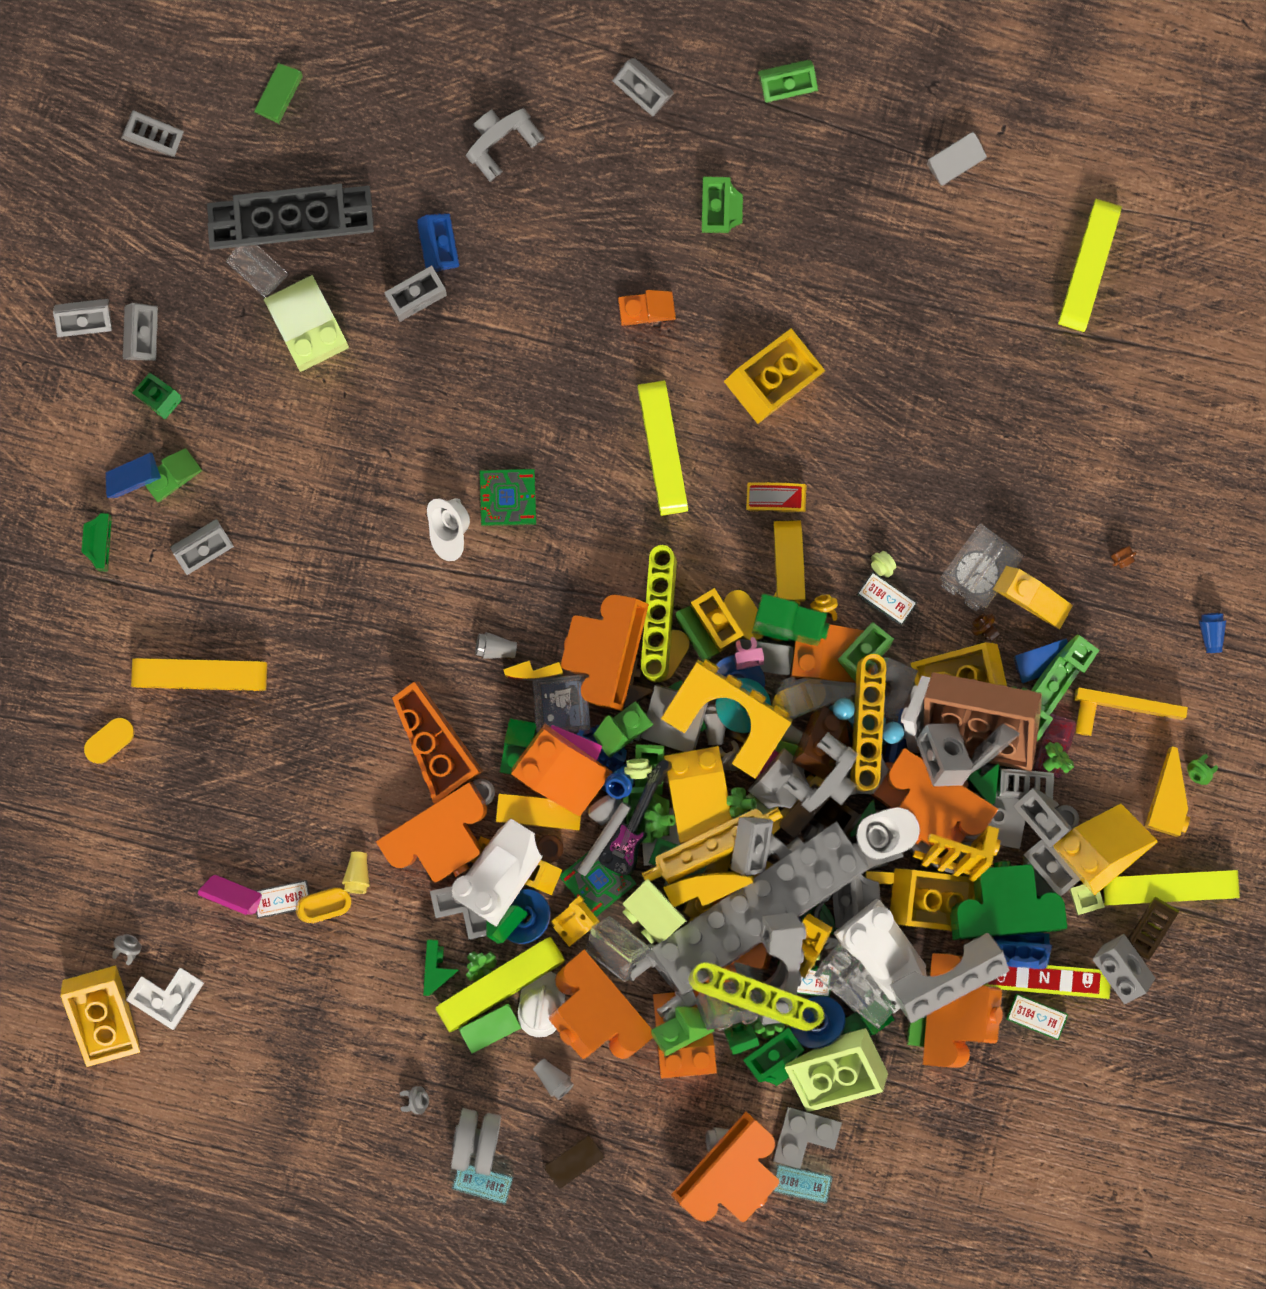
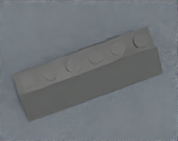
M341 183L233 195L232 201L207 203L210 250L374 232L370 185L343 188Z

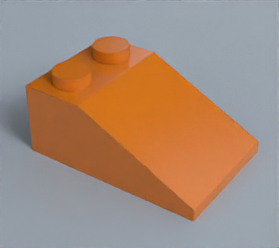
M830 624L826 640L821 639L818 646L794 641L790 678L856 686V682L842 667L838 659L864 630ZM875 664L868 671L869 674L874 675Z
M544 724L512 767L511 774L534 791L580 817L604 785L607 777L612 774V771L547 724Z
M694 990L697 1004L693 1007H700L712 1025L709 995ZM675 992L653 994L656 1027L665 1023L664 1017H660L657 1009L675 997ZM713 1032L666 1057L658 1046L660 1078L717 1073Z

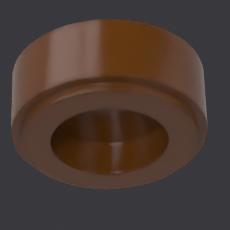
M555 835L541 837L536 845L540 855L543 856L541 860L548 863L559 860L564 851L562 841Z

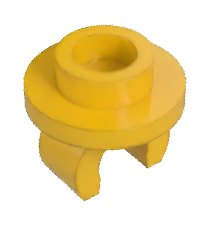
M820 595L810 604L811 610L831 613L833 621L837 620L835 608L838 606L836 598L830 595Z

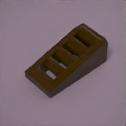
M1154 897L1128 937L1137 953L1146 960H1150L1179 913L1178 909L1157 897ZM1157 910L1158 912L1164 914L1168 918L1165 920L1164 918L1153 913V911ZM1150 919L1151 921L1157 923L1162 927L1159 928L1153 925L1152 923L1148 922V920ZM1142 929H1144V930L1148 931L1149 933L1155 935V937L1153 938L1152 936L1146 934L1145 932L1142 931Z

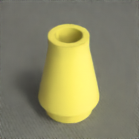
M351 852L342 882L345 885L344 891L354 894L366 893L367 887L370 886L367 853Z

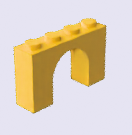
M705 659L704 662L698 660L661 719L685 734L699 710L707 702L716 698H730L739 702L750 716L751 731L734 757L732 764L756 779L792 723V719L788 717L790 712L777 704L775 707H772L764 702L766 697L754 689L751 692L741 687L743 683L730 674L727 677L717 672L719 667L709 660Z

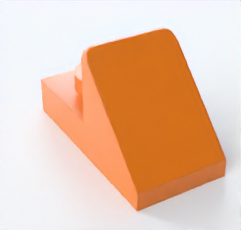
M646 290L645 294L618 297L621 326L676 320L672 292Z

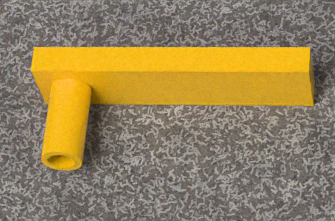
M1077 688L1073 700L1080 702L1075 733L1085 736H1092L1097 705L1178 720L1185 719L1188 707L1085 688Z

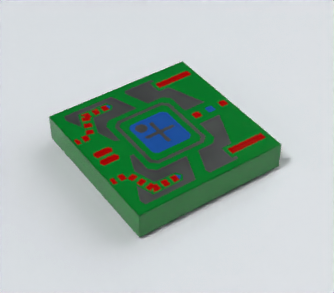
M535 469L480 471L481 526L536 525Z
M587 852L560 874V879L576 898L579 896L584 898V903L597 917L637 883L630 875L615 873L604 867L600 863L599 857L586 876L580 874L577 869L588 854Z

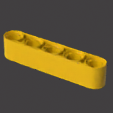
M869 654L860 659L856 670L852 749L858 755L851 767L850 779L857 785L855 789L861 792L876 788L880 781L886 662L877 654ZM868 660L874 661L877 665L878 670L875 675L869 674L865 669V664ZM866 688H871L876 693V699L872 703L864 698V690ZM866 715L874 720V728L872 730H867L862 725L863 717ZM863 743L869 744L873 749V754L870 758H865L861 754L860 749ZM862 771L868 772L871 776L869 786H864L859 781V775Z
M136 658L132 659L131 687L266 691L267 662Z

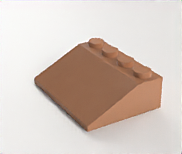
M932 672L924 697V728L927 724L956 723L960 735L964 739L968 756L971 759L975 748L1000 725L1005 724L1019 732V736L988 763L1032 772L1041 714L1042 693Z

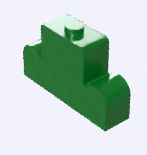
M763 594L752 633L783 641H789L790 639L818 646L821 639L826 640L830 623L825 622L826 613L799 607L798 603Z
M1010 861L994 863V868H988L973 882L975 900L968 899L953 906L950 913L953 940L979 938L986 933H989L991 937L1068 929L1065 904L1062 897L1053 892L1037 896L1033 866H1011Z

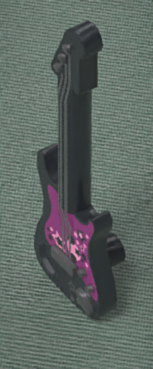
M660 761L652 769V772L647 774L646 779L648 781L629 823L627 824L626 815L617 828L615 835L599 856V861L604 867L622 875H630L636 869L638 849L647 837L646 832L637 834V830L657 786L662 784L667 771L672 767L670 761Z

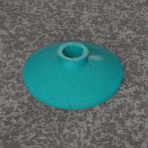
M737 678L743 683L742 688L749 692L752 689L758 691L766 697L764 702L771 705L769 695L761 684L752 679ZM716 698V713L722 724L734 732L749 733L751 731V719L747 710L742 708L740 703L733 699Z

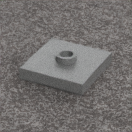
M658 684L655 685L647 716L653 725L642 733L641 738L683 752L694 751L697 746L708 702L699 710L684 734L661 719L678 691Z
M996 791L994 806L998 808V811L988 826L999 829L997 839L1001 841L1000 846L1020 849L1025 819L1013 807L1020 799L999 798ZM980 834L976 836L966 835L965 838L975 840Z

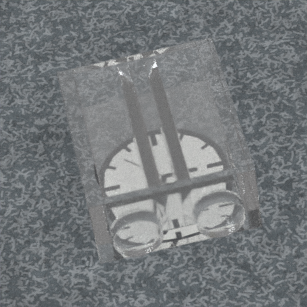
M980 523L939 580L943 582L941 586L953 595L957 592L965 598L963 602L975 611L978 609L984 611L998 593L993 588L1006 566L1016 568L1025 555Z

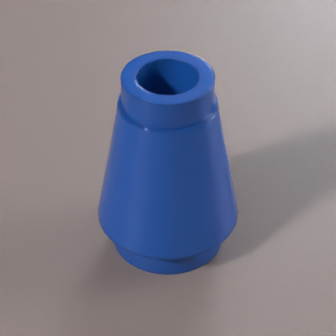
M1201 614L1202 621H1199L1206 653L1223 652L1222 647L1227 621L1224 620V614Z
M623 764L609 775L605 781L607 793L615 799L625 798L631 793L634 779H631L630 775L624 773V768L627 767V764Z

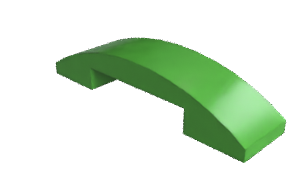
M1078 634L1055 656L1031 690L1042 693L1037 741H1039L1053 720L1050 714L1080 671L1085 673L1100 651Z

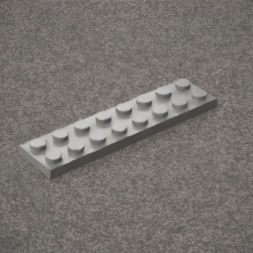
M835 822L754 878L755 881L736 890L670 935L665 941L654 946L652 950L684 996L693 990L688 979L690 972L697 965L710 963L725 968L762 943L761 929L764 915L795 912L797 917H800L867 871L868 867L838 823ZM698 971L697 979L703 983L709 979V975L705 971Z

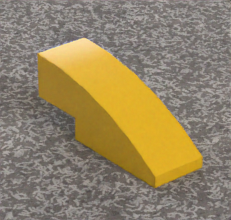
M774 521L776 597L792 602H804L805 577L801 521Z
M506 794L498 795L497 823H507L511 818L520 825L580 830L581 816H577L550 799Z
M731 871L707 872L681 878L666 884L663 888L673 907L697 896L702 906L753 883L755 876H743Z

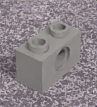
M433 266L426 268L384 292L386 300L399 322L447 296L446 289Z
M927 724L916 741L932 785H963L974 769L957 724Z
M1125 934L1103 944L1093 958L1097 967L1124 1004L1146 994L1156 979Z

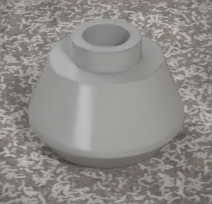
M610 795L603 797L589 807L588 816L601 826L607 824L621 804L622 798L615 799Z

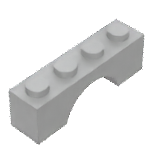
M795 912L764 915L762 918L761 941L769 955L779 958L777 970L763 983L797 996L798 986H801L799 970L800 963H803L804 960L802 941L806 938V927L804 923L800 922ZM756 990L754 1003L759 1004L762 1002V995ZM777 1000L776 1007L778 1011L787 1013L788 1004L783 1000ZM757 1014L762 1025L782 1023Z
M986 933L964 945L963 958L951 971L939 976H924L913 972L890 984L897 1004L910 1023H913L1009 972V968L1002 950L991 935Z

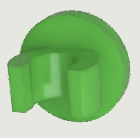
M1207 754L1202 755L1197 760H1192L1187 766L1190 778L1195 783L1201 785L1209 784L1213 779V774L1218 770L1217 765L1210 769L1204 763L1209 757Z

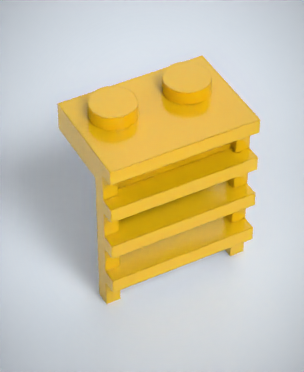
M988 826L971 843V846L930 834L928 841L935 844L927 853L915 850L913 857L923 860L922 865L926 867L930 863L938 865V871L941 872L949 868L954 870V876L959 877L962 873L970 875L969 881L974 882L992 865L993 856H996L1001 842L997 839L999 829ZM945 846L951 848L942 858L937 857L944 850ZM960 852L967 853L958 863L953 862L960 855Z

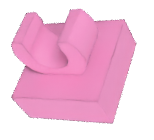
M754 637L750 640L751 648L748 650L741 647L740 640L736 641L737 653L734 656L736 670L764 665L762 647L757 648V641Z

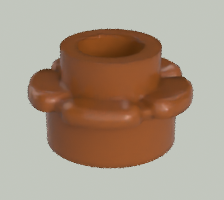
M1130 545L1110 555L1114 562L1112 565H1119L1120 569L1135 562L1133 556L1137 552H1133Z

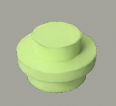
M882 551L871 556V567L877 575L890 577L893 574V570L896 569V563L887 552Z
M645 758L626 761L627 767L624 768V773L630 775L631 779H643L647 777V773L652 772V766L649 765V760Z

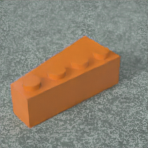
M413 682L392 697L434 804L483 772L420 682Z

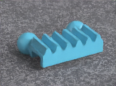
M840 698L829 709L833 711L838 719L848 720L853 727L855 703L848 698ZM870 716L863 717L862 725L865 729L872 730L874 728V720ZM883 717L882 745H886V742L890 744L899 743L904 737L903 727L897 722L886 724V718Z

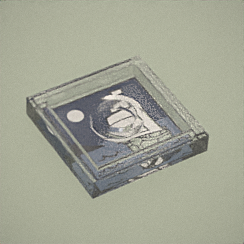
M586 675L533 680L536 735L544 724H547L549 727L554 725L569 732L590 730L589 705L581 695V685L586 679Z

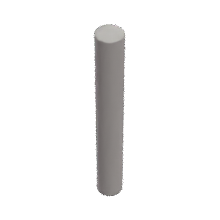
M623 801L621 802L578 867L577 871L584 876L588 874L631 809L630 805Z

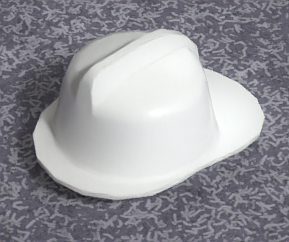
M441 498L433 499L427 507L432 547L442 559L455 561L464 550L463 534L469 527L470 516L458 498L449 501Z
M898 807L884 810L862 820L857 830V844L866 855L875 859H882L904 852L913 847L918 840L920 833L919 823L916 817L906 809Z
M553 972L547 973L521 989L518 1021L521 1028L527 1034L534 1037H546L555 1032L556 1028L549 1021V1016L565 1001V994L560 992L555 985L556 974Z

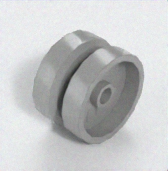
M462 1109L459 1125L456 1126L452 1151L454 1152L451 1169L466 1171L469 1168L471 1156L476 1155L475 1172L482 1175H491L502 1115L487 1113L483 1118L481 1129H477L478 1112L471 1109Z

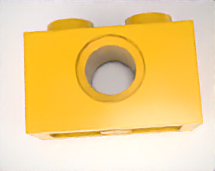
M715 588L691 602V608L719 652L743 638V632Z

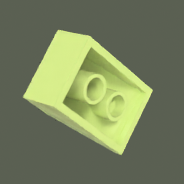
M313 275L264 299L300 372L349 348Z
M648 879L622 903L626 908L622 911L623 914L633 924L638 921L645 928L641 933L651 944L655 941L658 944L665 941L686 921Z
M866 1028L840 1035L829 1046L813 1049L785 1064V1069L807 1112L881 1093L888 1076V1072Z

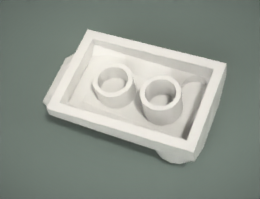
M510 818L506 824L499 828L468 873L459 877L452 886L453 895L451 897L497 926L543 857L536 847L535 834Z
M875 899L834 932V935L881 999L896 1001L890 984L913 972L926 976V964L897 925L892 913L885 908L879 899Z

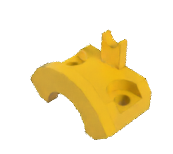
M582 896L571 902L565 911L551 921L554 926L553 928L569 947L599 923L598 918L584 903Z

